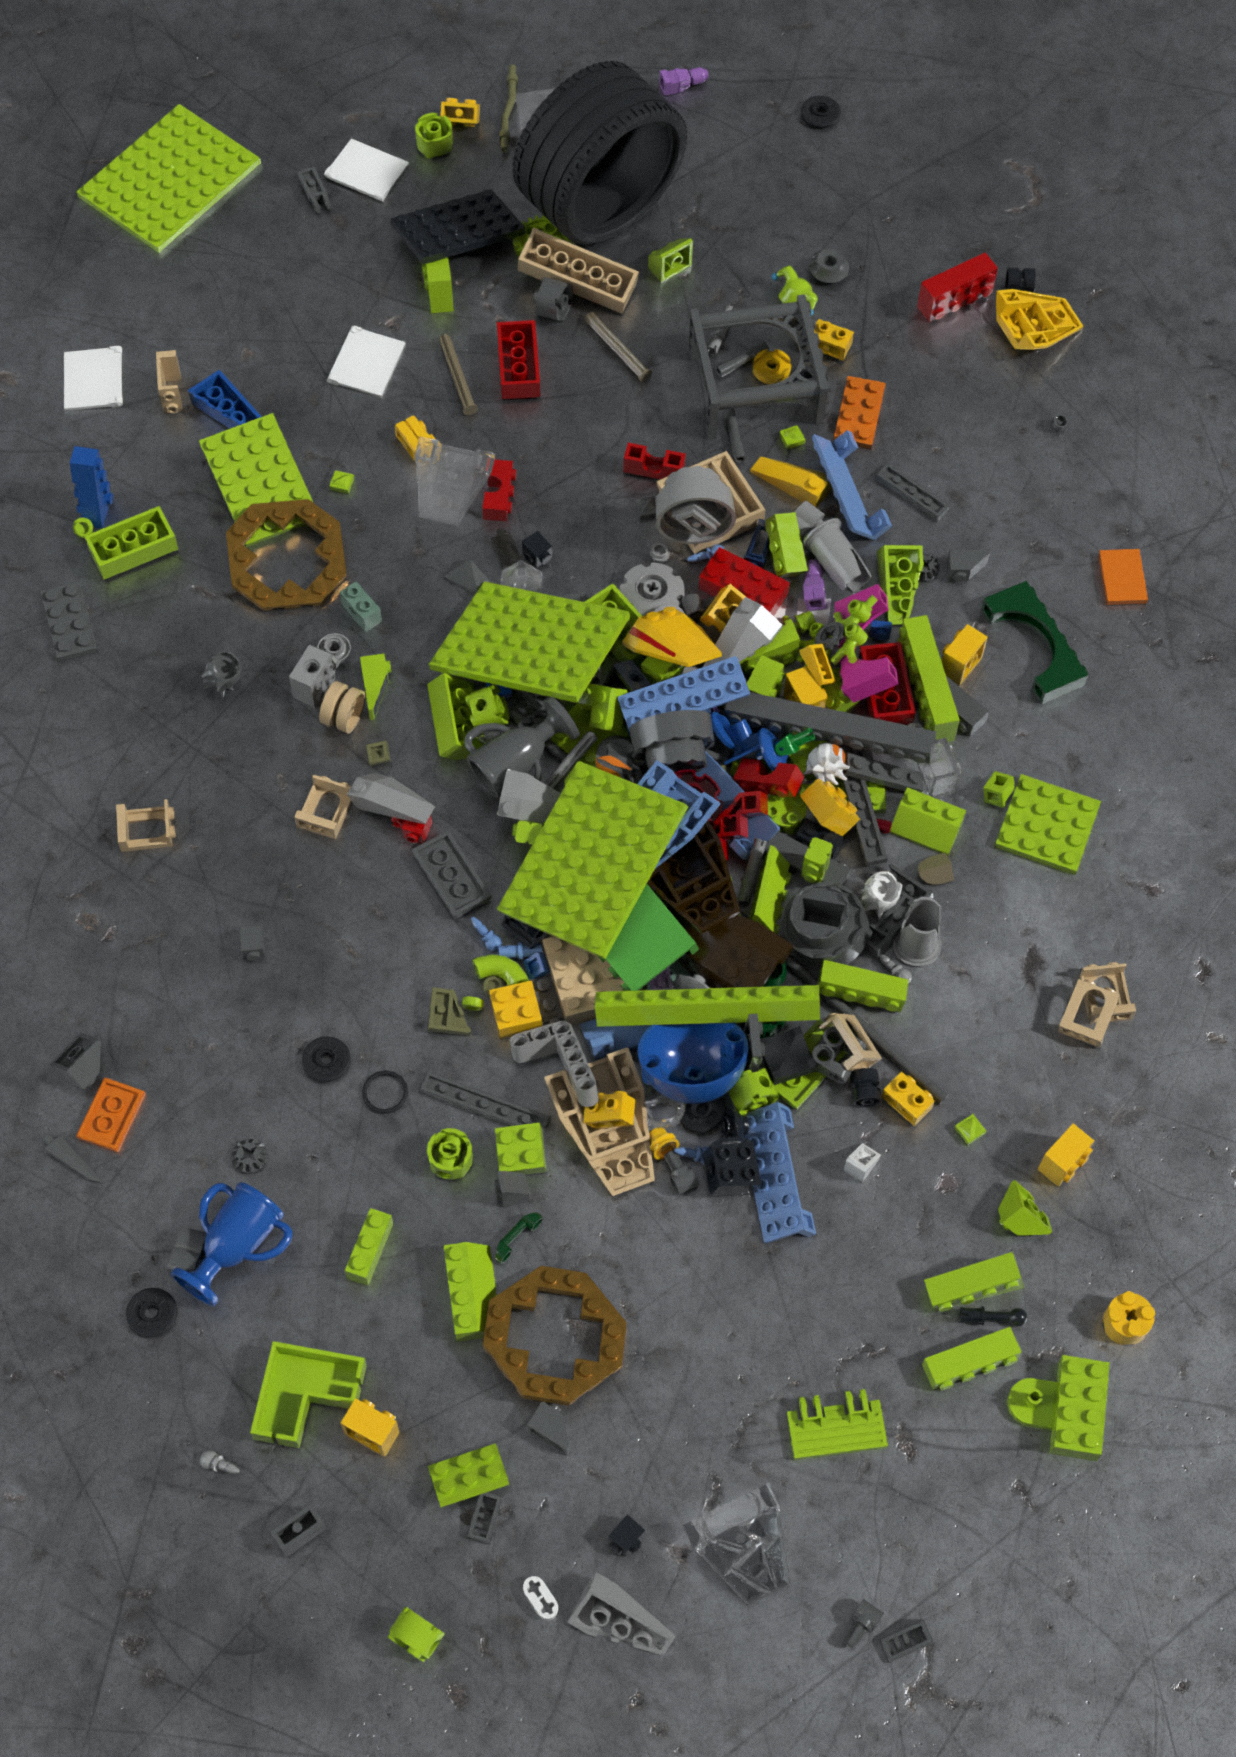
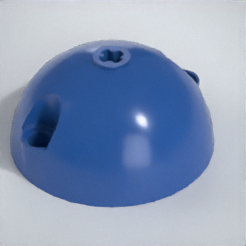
M735 1023L651 1025L642 1035L637 1050L642 1081L645 1084L651 1085L663 1096L676 1102L685 1104L710 1102L726 1094L738 1082L747 1063L749 1046L746 1035Z

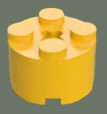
M1127 1291L1116 1296L1104 1312V1330L1107 1336L1117 1344H1138L1151 1330L1154 1324L1155 1310L1144 1297Z

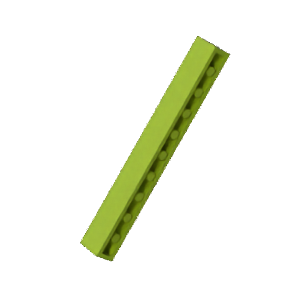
M819 985L596 992L597 1027L746 1022L748 1014H758V1022L820 1020Z

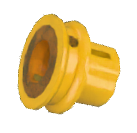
M656 1127L650 1131V1150L654 1154L655 1159H665L664 1155L667 1152L679 1147V1141L675 1139V1135L667 1133L664 1127Z

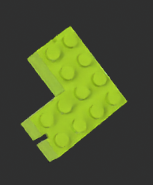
M273 1341L250 1431L253 1440L274 1444L276 1439L279 1445L300 1449L310 1403L349 1409L355 1398L359 1400L361 1393L360 1385H363L367 1367L365 1358Z

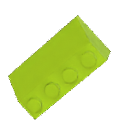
M442 673L427 684L439 755L452 760L467 759L470 752L464 745V739L474 726L470 720L472 712L466 703L465 697L475 691L474 683ZM483 732L472 740V745L476 749L485 744Z
M770 845L760 868L749 919L759 922L778 935L780 925L777 924V919L781 920L784 908L780 906L781 902H785L788 890L784 888L790 882L791 873L788 872L790 863L775 846Z
M470 1242L443 1245L456 1342L484 1338L489 1300L497 1295L490 1246Z

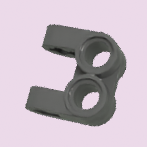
M835 1026L829 1027L824 1031L823 1037L813 1050L812 1057L816 1063L815 1071L840 1084H845L851 1072L846 1070L845 1066L836 1062L835 1059L842 1050L851 1055L853 1053ZM856 1037L863 1050H865L867 1045ZM835 1038L838 1040V1043L833 1044L828 1039ZM825 1056L828 1060L820 1061L817 1057Z

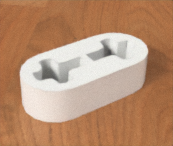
M537 1576L527 1578L523 1584V1592L542 1620H553L558 1614L557 1601L541 1578ZM530 1583L540 1585L538 1587L540 1597H537L534 1592H528ZM544 1599L547 1605H554L552 1607V1614L549 1615L547 1612H541L543 1605L540 1601Z

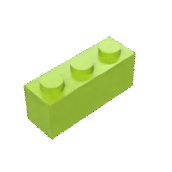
M796 512L774 514L765 520V528L769 536V547L773 555L774 570L777 576L780 578L794 577L808 571Z
M370 1208L345 1268L347 1279L369 1286L393 1226L392 1215Z

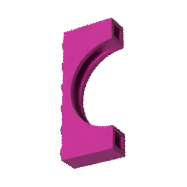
M876 584L835 602V612H841L843 619H846L851 615L848 611V604L852 600L856 599L866 602L873 595L878 601L871 607L873 610L871 611L870 618L864 623H858L864 630L875 618L889 611L887 595L879 584ZM845 637L843 640L839 641V645H837L838 649H840L845 642ZM844 656L839 661L841 664L839 672L843 680L841 689L846 697L848 696L853 703L898 685L896 668L888 657L872 661L857 658L855 663H850L848 657Z

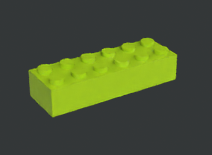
M924 615L903 619L902 627L899 628L897 642H901L909 683L914 690L912 692L913 700L919 706V719L923 720L924 729L936 731V744L954 741L960 719L928 617Z

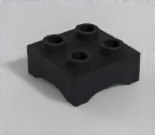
M800 1026L776 1036L760 1039V1042L765 1045V1056H762V1059L774 1085L815 1072L816 1063L807 1047Z

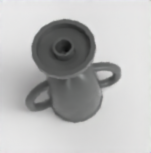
M548 696L544 700L543 704L548 715L535 728L519 726L511 729L498 723H486L474 727L465 736L464 745L470 752L467 756V761L477 778L494 797H501L507 769L529 773L534 768V778L541 782L542 773L539 760L544 751L545 741L556 733H563L570 740H575L579 737L580 734L574 721L564 707L553 697ZM482 732H503L479 749L472 745V740Z

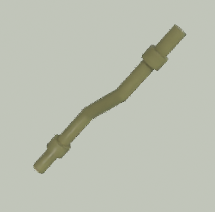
M515 65L509 66V75L507 76L509 98L501 116L499 140L501 141L502 152H508V142L510 141L508 120L516 100V85L518 84Z

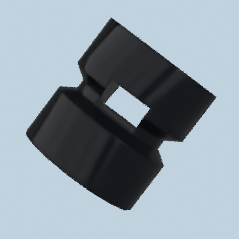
M1008 267L1005 290L1016 289L1033 293L1036 280L1035 268H1023L1020 271L1019 268Z
M861 1068L852 1071L850 1082L851 1087L854 1089L852 1091L853 1105L863 1108L879 1105L882 1102L881 1089L877 1088L880 1084L878 1070L874 1068Z

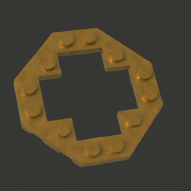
M309 499L251 504L226 532L232 588L263 611L282 607L284 609L300 608L303 605L321 606L346 578L340 522ZM297 517L325 538L315 549V554L327 562L328 565L306 590L289 579L276 593L247 572L258 559V556L244 545L267 519L284 530Z
M539 1266L489 1300L482 1347L487 1354L492 1356L497 1363V1367L505 1377L517 1388L516 1391L522 1398L569 1406L584 1393L591 1391L608 1376L621 1369L627 1322L587 1273ZM537 1291L582 1297L580 1319L603 1322L598 1362L576 1358L572 1380L527 1373L529 1351L506 1347L512 1308L534 1311Z

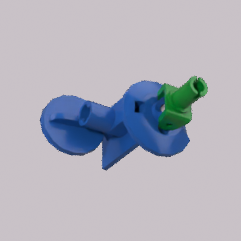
M718 712L710 713L715 734L727 747L735 751L724 762L725 765L754 752L757 760L764 759L771 771H774L778 762L787 763L789 754L796 753L800 746L815 740L814 733L809 735L813 732L810 727L795 735L791 732L782 740H778L766 728H761L753 734L746 719L731 725L725 716Z

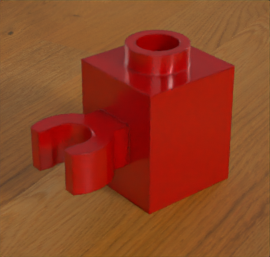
M431 815L426 824L395 817L391 819L394 822L393 827L402 828L404 839L411 843H425L433 823Z

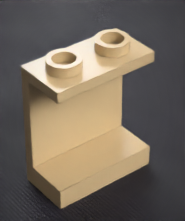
M176 350L156 352L158 392L164 414L183 412L178 385L166 386V382L181 380Z

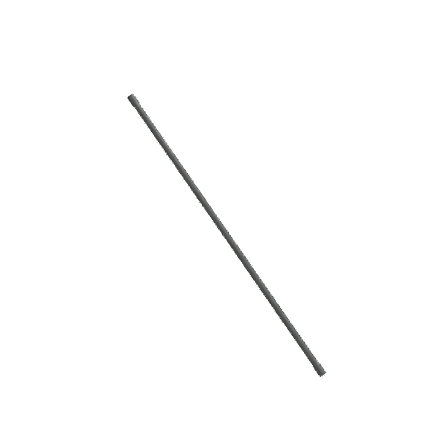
M514 708L509 714L510 719L517 725L527 717L518 708ZM550 738L545 741L544 748L558 761L562 762L567 754ZM740 910L741 916L749 919V917ZM789 954L785 960L786 966L807 985H817L818 979ZM819 993L840 1014L855 1015L871 1042L906 1074L911 1076L924 1090H927L939 1105L947 1099L949 1095L927 1078L842 1000Z

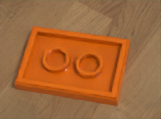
M1140 549L1100 550L1099 560L1106 604H1147L1148 597Z
M104 1077L76 1138L119 1153L144 1100L145 1091Z

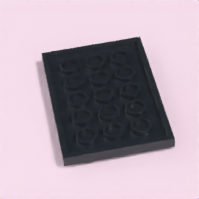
M492 189L390 218L391 226L422 264L526 234L525 226Z

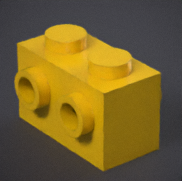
M447 98L446 101L441 102V117L443 115L448 117L452 125H456V122L464 123L463 126L474 127L475 124L479 123L480 104H477L476 100L465 99V102H457L458 98Z
M818 319L814 332L818 333L819 336L818 348L822 349L824 354L843 361L852 345L854 332L831 324L828 321Z
M900 1072L883 1089L881 1096L914 1127L928 1114L935 1102L927 1090H922L916 1085V1081L911 1076L905 1075L903 1072Z
M614 1091L613 1094L598 1093V1102L593 1106L585 1107L583 1123L594 1129L632 1126L636 1099L628 1096L624 1091Z

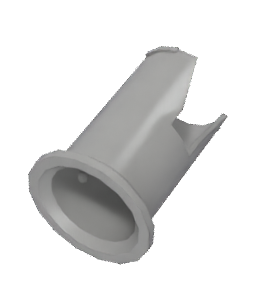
M832 518L811 530L804 538L802 546L805 551H811L830 578L842 591L847 587L854 593L866 585L872 575L857 551L840 530L842 522L838 518Z
M920 897L913 900L905 915L900 933L892 940V949L896 957L903 964L911 967H924L932 964L940 954L941 905L935 899Z

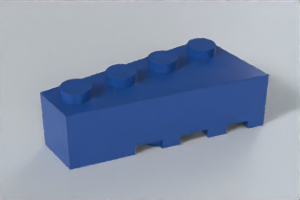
M220 370L187 390L192 405L229 429L262 417Z
M74 446L70 459L72 483H75L74 496L78 498L77 513H81L80 518H88L92 522L93 528L103 529L109 505H112L114 495L110 491V482L107 481V471L103 467V458L100 457L98 449Z

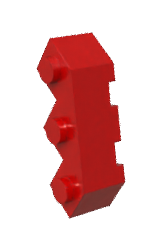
M761 791L738 793L733 799L732 804L714 821L712 827L720 838L726 861H729L728 840L748 838V817L768 815L767 794Z

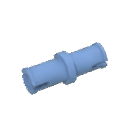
M519 942L518 945H499V955L507 956L508 958H519V960H523V957H530L537 952H543L542 943L533 949H530L522 942Z

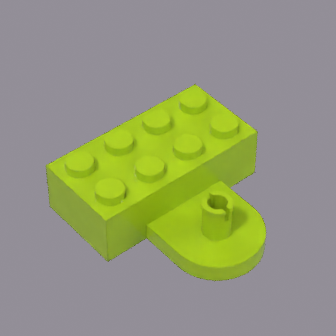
M1062 1355L1058 1362L1056 1382L1026 1378L1018 1381L1012 1387L1007 1398V1406L1011 1416L1022 1425L1052 1430L1050 1454L1097 1462L1102 1455L1110 1362Z

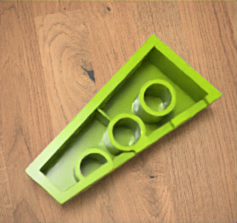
M792 619L784 621L786 625L782 627L771 643L767 646H761L755 651L753 656H748L739 662L743 675L752 674L761 655L782 664H790L796 660L800 638Z

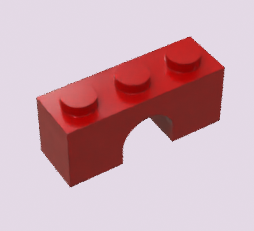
M628 442L623 459V472L663 479L672 472H677L685 467L686 453L666 450L664 457H654L647 452V446Z
M489 459L487 485L499 490L484 493L483 520L507 522L508 514L512 513V502L509 501L510 497H514L512 481H516L517 469H513V461Z
M742 759L733 780L745 792L761 791L767 795L795 798L804 779V775L796 764L778 762L775 770L768 774L769 772L761 760Z

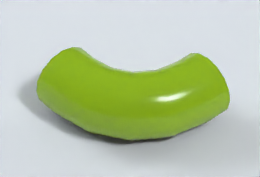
M489 954L472 959L479 979L498 976L508 986L529 981L520 965L507 956Z

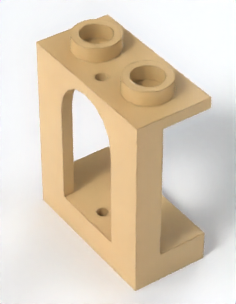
M313 775L314 784L302 811L297 810L294 817L296 827L336 839L352 804L347 795L351 786L345 782L338 783L332 781L326 776L319 777ZM327 793H334L340 798L339 806L332 821L313 815L320 798Z
M167 799L164 800V806L127 810L125 804L116 805L117 837L121 852L172 847V839L176 838L175 827L171 826V820L175 819L174 808L169 806ZM162 820L165 822L166 833L164 835L154 838L129 840V823Z
M1112 962L1104 966H1097L1096 964L1087 965L1080 973V980L1086 979L1094 982L1097 978L1105 977L1113 983L1115 991L1120 995L1119 1003L1116 1005L1110 1022L1132 1020L1136 1013L1135 1003H1130L1124 975L1126 963ZM1086 993L1084 995V1002L1089 1024H1095L1098 1021L1103 1006L1097 1007L1095 996Z
M1078 979L1059 1025V1033L1100 1048L1116 1005L1119 1003L1120 995L1114 989L1108 987L1103 989L1096 986L1090 980L1085 979L1082 981ZM1086 993L1105 999V1004L1094 1030L1073 1022Z
M832 1013L819 1026L821 1029L835 1026L853 1053L850 1058L843 1062L846 1070L854 1071L861 1068H870L882 1059L855 1015ZM848 1023L851 1024L859 1039L867 1045V1051L863 1050L858 1040L852 1033L851 1029L847 1025Z

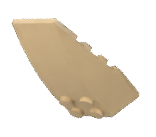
M628 1047L607 1054L603 1059L589 1063V1067L595 1078L598 1093L613 1094L614 1091H624L628 1096L636 1099L632 1126L594 1129L583 1123L585 1106L579 1103L566 1070L544 1077L560 1121L612 1197L655 1181L644 1088Z

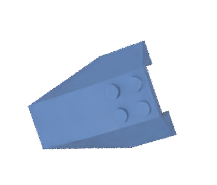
M658 760L655 761L638 782V785L685 803L688 809L655 869L692 840L720 806V802L705 792L700 793L679 779L673 770Z

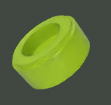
M466 996L463 997L461 1006L467 1010L481 1011L483 1010L484 1000Z

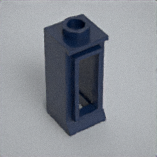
M759 519L744 559L764 569L770 554L769 536L761 555L752 553L761 531H766L765 520Z

